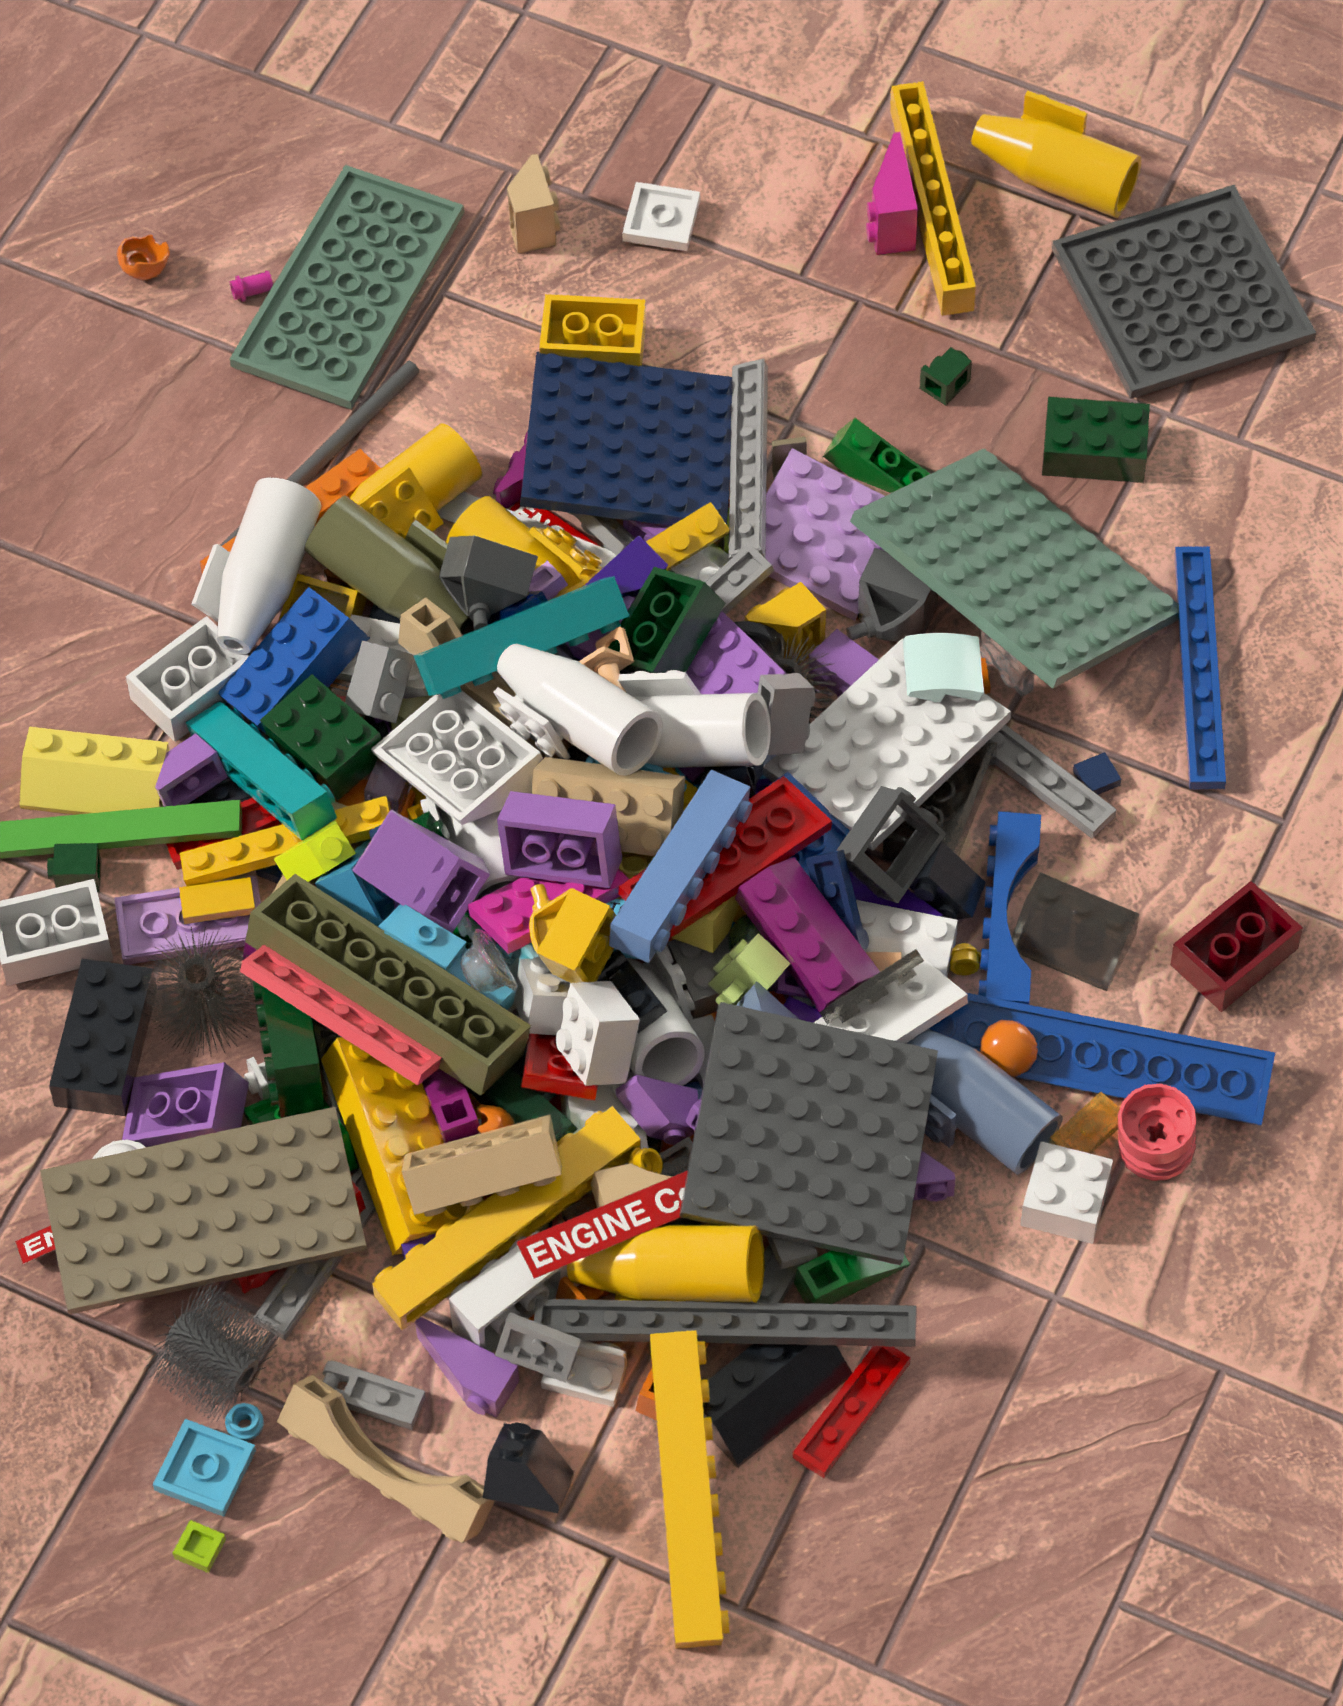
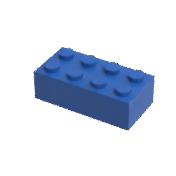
M308 587L218 694L266 734L260 722L262 717L311 674L328 688L359 652L362 640L368 641L370 637L349 617Z

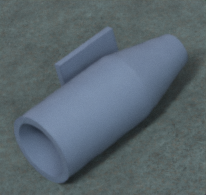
M927 1029L907 1042V1044L938 1050L925 1127V1134L936 1143L941 1141L950 1148L954 1144L955 1130L958 1128L1017 1175L1023 1173L1035 1162L1041 1141L1051 1143L1062 1123V1115L977 1049L931 1029Z

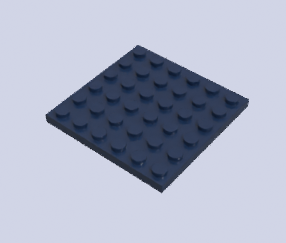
M536 352L520 506L672 526L711 502L727 524L731 459L732 377L644 365H626L622 362L611 363L595 361L589 358L580 359Z

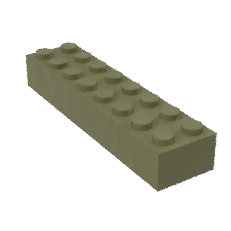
M297 874L290 877L251 911L245 940L247 944L256 950L266 945L442 1057L439 1069L482 1096L524 1055L531 1028L530 1024L412 948L385 934L384 930Z

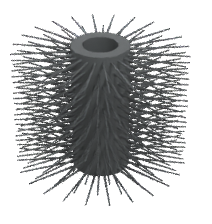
M202 1291L199 1296V1303L195 1309L193 1304L196 1296L189 1311L187 1312V1306L184 1314L182 1301L181 1316L178 1319L175 1316L176 1322L173 1326L166 1325L171 1327L168 1333L163 1334L167 1335V1337L160 1343L165 1340L166 1342L159 1349L163 1346L165 1347L153 1360L157 1357L159 1359L161 1356L162 1358L154 1366L152 1365L150 1369L155 1366L157 1367L164 1358L156 1371H159L162 1367L165 1372L170 1367L165 1375H170L172 1372L170 1378L172 1379L175 1376L173 1378L175 1383L182 1376L178 1381L180 1386L184 1382L182 1387L186 1386L189 1391L191 1386L194 1385L189 1394L195 1393L197 1390L194 1397L196 1398L200 1394V1401L206 1395L202 1402L206 1404L209 1400L207 1405L211 1404V1409H214L219 1402V1405L214 1410L216 1413L223 1401L224 1403L220 1409L224 1410L229 1400L231 1404L237 1393L236 1402L240 1391L242 1401L243 1388L246 1385L249 1388L248 1383L252 1378L257 1379L253 1377L255 1372L261 1370L257 1369L258 1365L261 1364L259 1361L263 1358L261 1356L264 1354V1352L262 1354L261 1352L266 1348L268 1349L274 1341L262 1349L264 1344L270 1339V1335L262 1344L268 1334L264 1335L261 1330L258 1336L255 1337L261 1327L254 1329L256 1326L254 1323L250 1328V1323L248 1322L245 1328H243L247 1320L241 1321L242 1315L237 1320L236 1317L239 1312H236L230 1320L234 1312L228 1313L229 1307L224 1312L226 1309L224 1304L217 1311L221 1304L215 1305L216 1299L211 1303L213 1301L211 1296L205 1303V1300L208 1298L206 1295L204 1301L199 1306L204 1296L202 1297ZM256 1331L255 1335H254V1336L251 1338V1340L249 1341V1339H250V1337L252 1336V1334Z

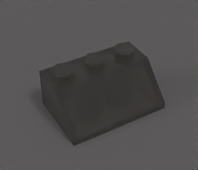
M1040 872L1024 902L1012 935V941L1021 956L1107 992L1136 937L1139 913Z

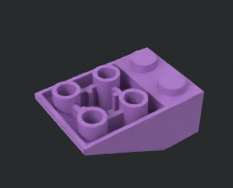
M393 810L389 811L353 868L354 873L402 906H409L453 933L468 910V904L473 902L490 875L482 858Z

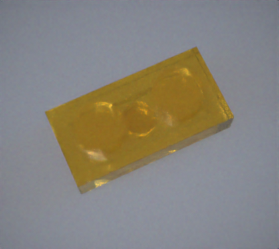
M1099 1092L1050 1137L1049 1143L1092 1154L1118 1130L1120 1107L1105 1094Z

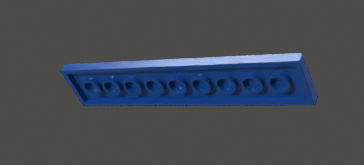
M967 993L968 1003L929 1028L971 1046L980 1052V1038L988 1026L1000 1020L1017 1021L1027 1027L1035 1037L1038 1052L1031 1068L1014 1078L1125 1099L1132 1091L1144 1085L1164 1084L1175 1087L1185 1094L1197 1114L1262 1126L1275 1052Z

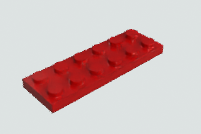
M785 776L751 797L749 802L752 803V810L745 823L739 822L732 844L728 849L722 848L719 853L720 858L716 869L712 874L706 873L698 897L695 900L690 898L686 905L687 910L679 926L673 925L669 931V940L736 895L741 885L767 867L789 859L830 831L832 820ZM647 868L619 886V896L625 901Z

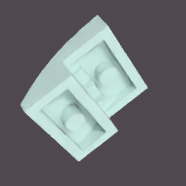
M925 633L905 636L903 639L907 696L939 703L945 695L979 701L984 693L979 637L955 633Z

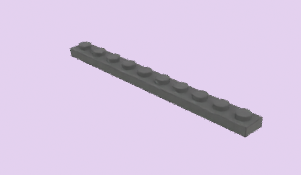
M536 1299L534 1321L583 1341L650 1342V1334L696 1330L697 1342L705 1341V1343L916 1347L917 1306Z

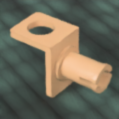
M618 627L596 641L595 646L597 650L579 662L626 692L618 681L620 670L633 663L634 659L624 628ZM612 641H619L620 652L608 648Z

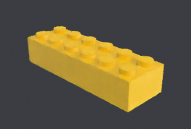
M343 1037L337 1038L321 1058L349 1133L392 1255L403 1254L401 1244L434 1234L450 1221L455 1223L466 1215V1210L469 1207L456 1203L446 1206V1211L434 1216H425L424 1212L414 1215L402 1175L405 1154L444 1144L423 1084L416 1085Z

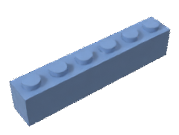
M713 770L709 772L611 922L609 946L647 963L651 961L656 951L662 952L668 943L669 931L672 926H679L685 916L688 901L690 898L695 900L698 897L703 886V878L706 873L712 874L716 869L720 858L719 853L722 848L728 849L736 834L737 825L739 822L745 823L752 810V803L749 802L750 786Z

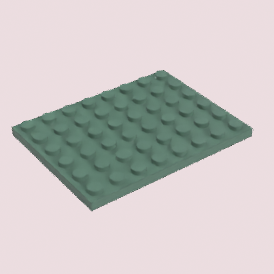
M984 448L854 511L850 520L854 526L1052 689L1178 620V603L1171 596L1161 591L1143 574L1126 563L1117 553L1111 551L1100 542L1095 535L1085 530L1070 515L1060 510L1044 494L1035 490L1019 474L1013 472L999 461L994 454Z

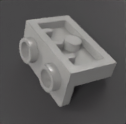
M510 1312L505 1322L495 1356L503 1358L512 1364L521 1365L542 1373L546 1377L555 1378L566 1383L575 1364L576 1354L582 1339Z

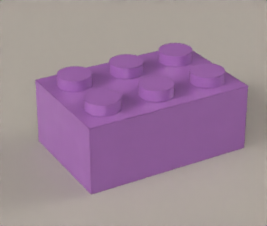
M510 791L497 819L505 875L610 888L622 861L615 804Z

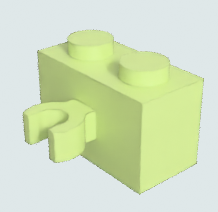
M758 933L748 943L741 939L729 953L727 952L712 969L717 974L708 985L719 994L715 999L718 1004L723 1002L737 1005L756 982L760 983L766 990L770 988L791 963Z

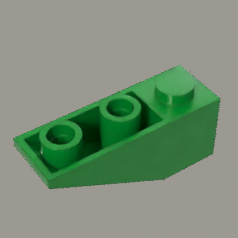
M857 418L852 419L837 431L823 455L825 459L849 477L889 493H893L930 475L928 471Z
M832 1250L797 1267L794 1285L805 1304H834L909 1267L910 1263L905 1254L901 1265Z

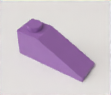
M423 1317L418 1318L415 1321L417 1338L462 1400L466 1402L468 1408L480 1415L488 1413L497 1418L519 1383L518 1365L495 1356L494 1353Z

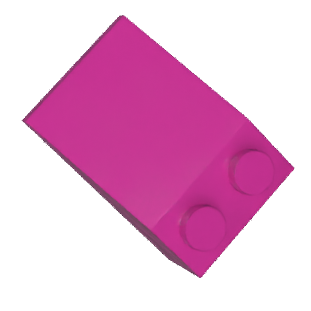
M900 132L893 133L872 188V202H867V215L870 222L866 223L868 243L874 242L876 255L916 250L918 208Z

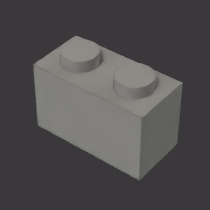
M362 640L345 703L357 713L396 723L414 655Z
M800 673L760 675L758 694L765 700L771 725L770 746L767 755L804 753L806 740L810 736L809 716L811 707L815 703L814 687Z

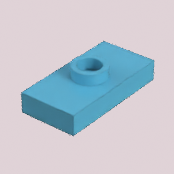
M407 905L402 907L384 931L385 934L412 948L446 971L449 970L466 946V941Z

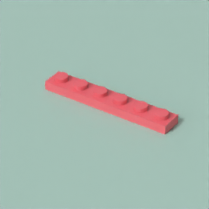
M263 945L243 960L240 969L241 973L416 1085L422 1083L439 1069L442 1057L266 945Z

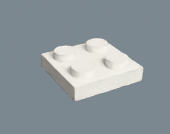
M636 182L622 233L623 241L687 251L700 203V192Z

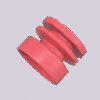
M1164 1084L1144 1085L1132 1091L1122 1101L1118 1113L1119 1156L1126 1168L1141 1178L1152 1181L1168 1180L1181 1174L1192 1162L1196 1150L1195 1109L1189 1098L1175 1087Z

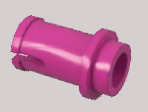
M268 270L240 278L238 275L235 276V280L229 282L234 300L240 299L242 302L246 301V297L268 292L273 287L272 278Z

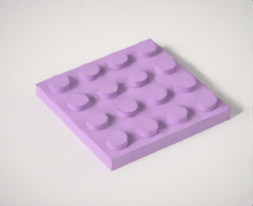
M792 448L766 494L765 559L775 570L769 577L790 588L802 582L821 604L855 621L859 613V579L874 548L883 549L854 526L850 520L854 511L884 497V495Z

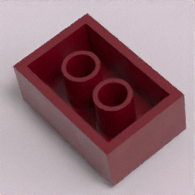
M1250 881L1173 944L1170 965L1222 1012L1299 948L1303 927L1256 884Z

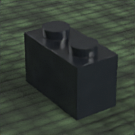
M941 841L909 888L914 891L915 896L941 913L942 917L960 920L973 918L986 882Z

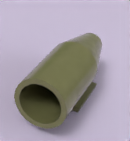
M345 495L339 498L325 512L309 535L304 551L387 614L400 619L402 613L426 597L451 616L461 634L471 622L470 617L466 616L459 608L439 578L448 544L417 520L411 524L404 539Z

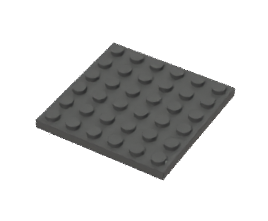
M1235 185L1052 241V251L1130 399L1315 341V329Z
M720 1002L717 1009L679 1217L719 1226H757L761 1235L901 1265L904 1259L938 1050Z

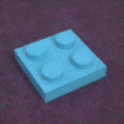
M185 1419L153 1483L154 1491L224 1517L256 1452L255 1445Z

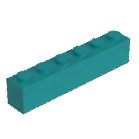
M607 577L416 654L414 659L428 695L440 694L442 699H446L461 693L460 686L470 681L473 682L474 686L494 679L492 672L497 671L500 656L505 649L513 644H520L556 654L558 652L556 646L568 642L570 647L589 640L588 633L600 629L601 634L621 627L619 620L629 617V613L615 577Z
M219 701L186 722L190 736L196 733L217 751L227 776L299 839L304 840L337 818L332 805L335 802V798L330 789L325 784L320 786L306 768L301 770L290 754L283 755L272 739L266 740L263 738L258 728L253 723L248 725L236 709L230 710Z

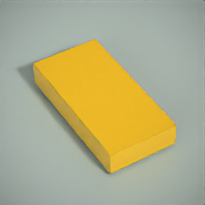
M251 877L179 887L184 924L250 915L251 911L255 909Z

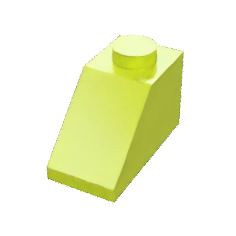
M334 820L275 857L274 861L286 880L297 874L309 882L355 855L356 852Z

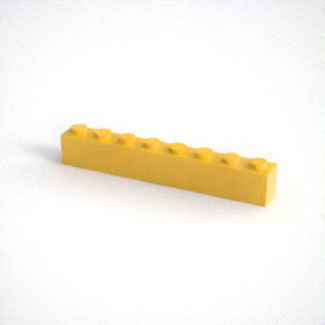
M924 82L891 86L890 112L895 132L901 133L918 208L917 220L941 315L974 311L976 285Z
M613 1106L604 1113L602 1111L594 1113L585 1122V1127L575 1134H566L557 1142L562 1170L561 1175L555 1176L556 1180L543 1186H534V1183L519 1186L520 1190L516 1193L498 1196L496 1192L485 1201L482 1200L477 1204L470 1205L466 1210L465 1216L455 1223L450 1221L444 1224L436 1232L434 1239L425 1245L422 1243L416 1245L406 1254L404 1261L396 1267L389 1266L376 1276L375 1282L372 1284L374 1296L401 1330H404L451 1295L458 1285L468 1282L479 1274L489 1261L493 1259L498 1260L506 1254L513 1243L519 1238L530 1236L592 1190L590 1183L595 1171L622 1166L628 1163L632 1150L637 1147L641 1148V1140Z
M696 1330L650 1334L675 1649L722 1645V1634H730L728 1610L720 1611L719 1595H726L725 1572L717 1571L716 1556H723L721 1532L714 1533L713 1518L720 1517L718 1494H710L709 1479H716L715 1456H707L706 1441L713 1440L711 1417H704L703 1403L710 1402L708 1379H700L699 1365L706 1364L705 1341L697 1342Z

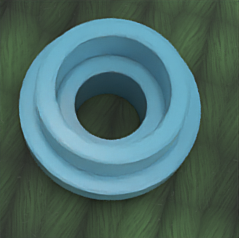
M248 1403L237 1404L227 1413L225 1418V1426L229 1435L244 1441L257 1437L264 1425L261 1411L256 1406ZM245 1419L252 1422L250 1426L245 1428L238 1426L239 1422Z

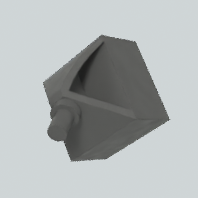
M475 535L450 537L439 578L459 608L474 622V630H478L488 626V620L492 614L527 597L538 556Z
M874 548L859 579L858 619L861 623L847 627V635L852 640L864 636L868 638L875 636L880 640L900 641L905 636L925 634L937 610L938 594L886 551Z

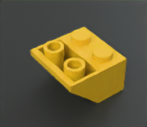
M802 582L797 583L791 588L786 587L782 589L775 598L763 605L754 606L745 615V621L762 623L774 628L783 636L786 647L781 663L798 665L802 663L825 640L826 609Z

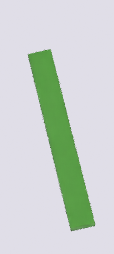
M240 800L2 821L0 822V859L54 854V844L98 843L100 850L242 836V804Z

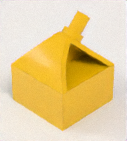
M544 884L531 887L535 904L532 906L533 913L530 917L529 929L532 945L538 956L553 975L570 983L596 982L614 950L613 947L609 946L611 922L616 916L615 912L609 905L573 888L555 899L549 900Z

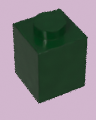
M98 843L54 844V858H48L47 861L48 879H54L56 888L94 879L97 892H100L102 861Z

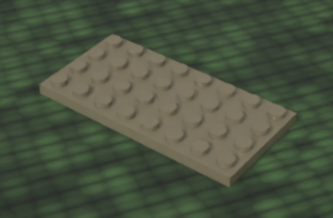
M335 1107L40 1170L69 1315L194 1288L200 1285L203 1286L207 1282L212 1284L367 1250Z

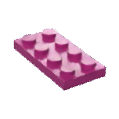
M618 869L610 888L578 883L521 877L468 904L469 915L510 954L532 942L529 925L530 917L533 913L532 906L535 903L531 887L544 884L549 900H553L573 888L607 904L620 897L619 886L629 880V878Z

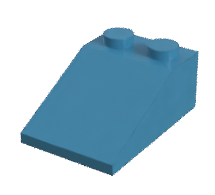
M368 839L354 849L355 855L324 873L315 884L318 889L378 927L395 909L391 897L353 872L354 866L371 841V839Z

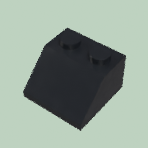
M504 1423L488 1455L483 1498L558 1513L572 1483L574 1471L542 1430L532 1429L524 1423Z

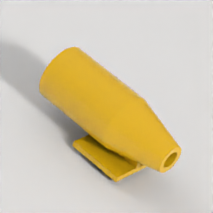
M1028 90L1025 93L1024 109L1021 118L983 114L975 126L971 144L1024 183L1118 218L1126 208L1134 191L1141 168L1140 155L1085 135L1087 112Z
M440 423L363 481L350 496V499L405 539L411 524L415 520L432 532L444 524L437 512L481 479L482 469L475 454L465 440L450 426Z
M484 496L471 504L457 519L446 540L448 544L450 537L475 535L536 555L538 558L534 570L548 561L568 584L556 596L602 569L600 566L602 560L589 550L584 552L575 545L577 540L563 529L556 531L548 526L546 529L537 527L530 529L491 496ZM528 594L527 597L513 605L520 611H524L539 604Z
M661 1225L566 1265L567 1275L571 1282L615 1293V1300L757 1302L762 1292L764 1280L763 1240L757 1226Z

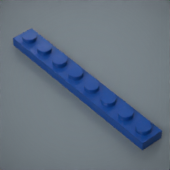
M1210 546L1175 547L1174 558L1177 603L1179 607L1178 620L1189 789H1225L1226 773Z

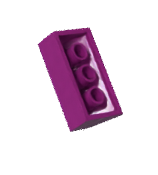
M794 857L767 867L739 887L735 900L763 938L791 963L787 970L821 1015L881 974Z

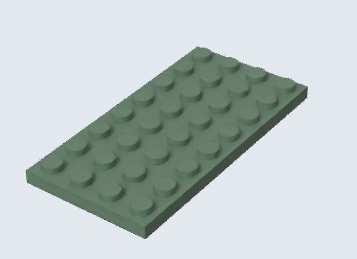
M345 165L230 357L231 367L352 409L463 217L464 205Z

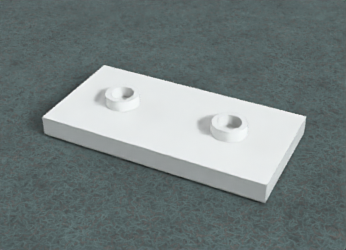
M918 955L814 1023L907 1043L968 1003V995L921 955Z

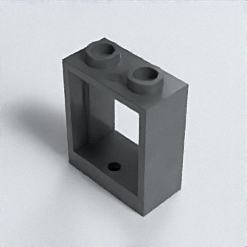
M881 786L836 851L844 849L848 870L877 897L899 903L946 833L936 824L938 818L924 808H919L914 803L916 798L909 791L902 787H898L895 790ZM895 810L915 831L885 873L864 852Z

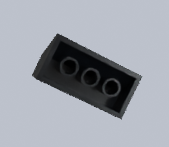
M752 1344L708 1379L710 1402L703 1403L704 1417H711L712 1441L738 1468L848 1380L852 1371L837 1345Z

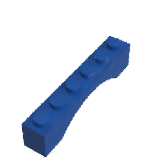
M998 811L997 825H990L989 846H996L995 856L988 855L986 877H993V887L986 886L984 908H991V918L984 917L982 939H989V949H981L980 970L987 971L986 981L979 980L978 995L1029 1005L1031 969L1021 958L1012 941L1007 923V908L1015 888L1023 877L1038 863L1041 814Z

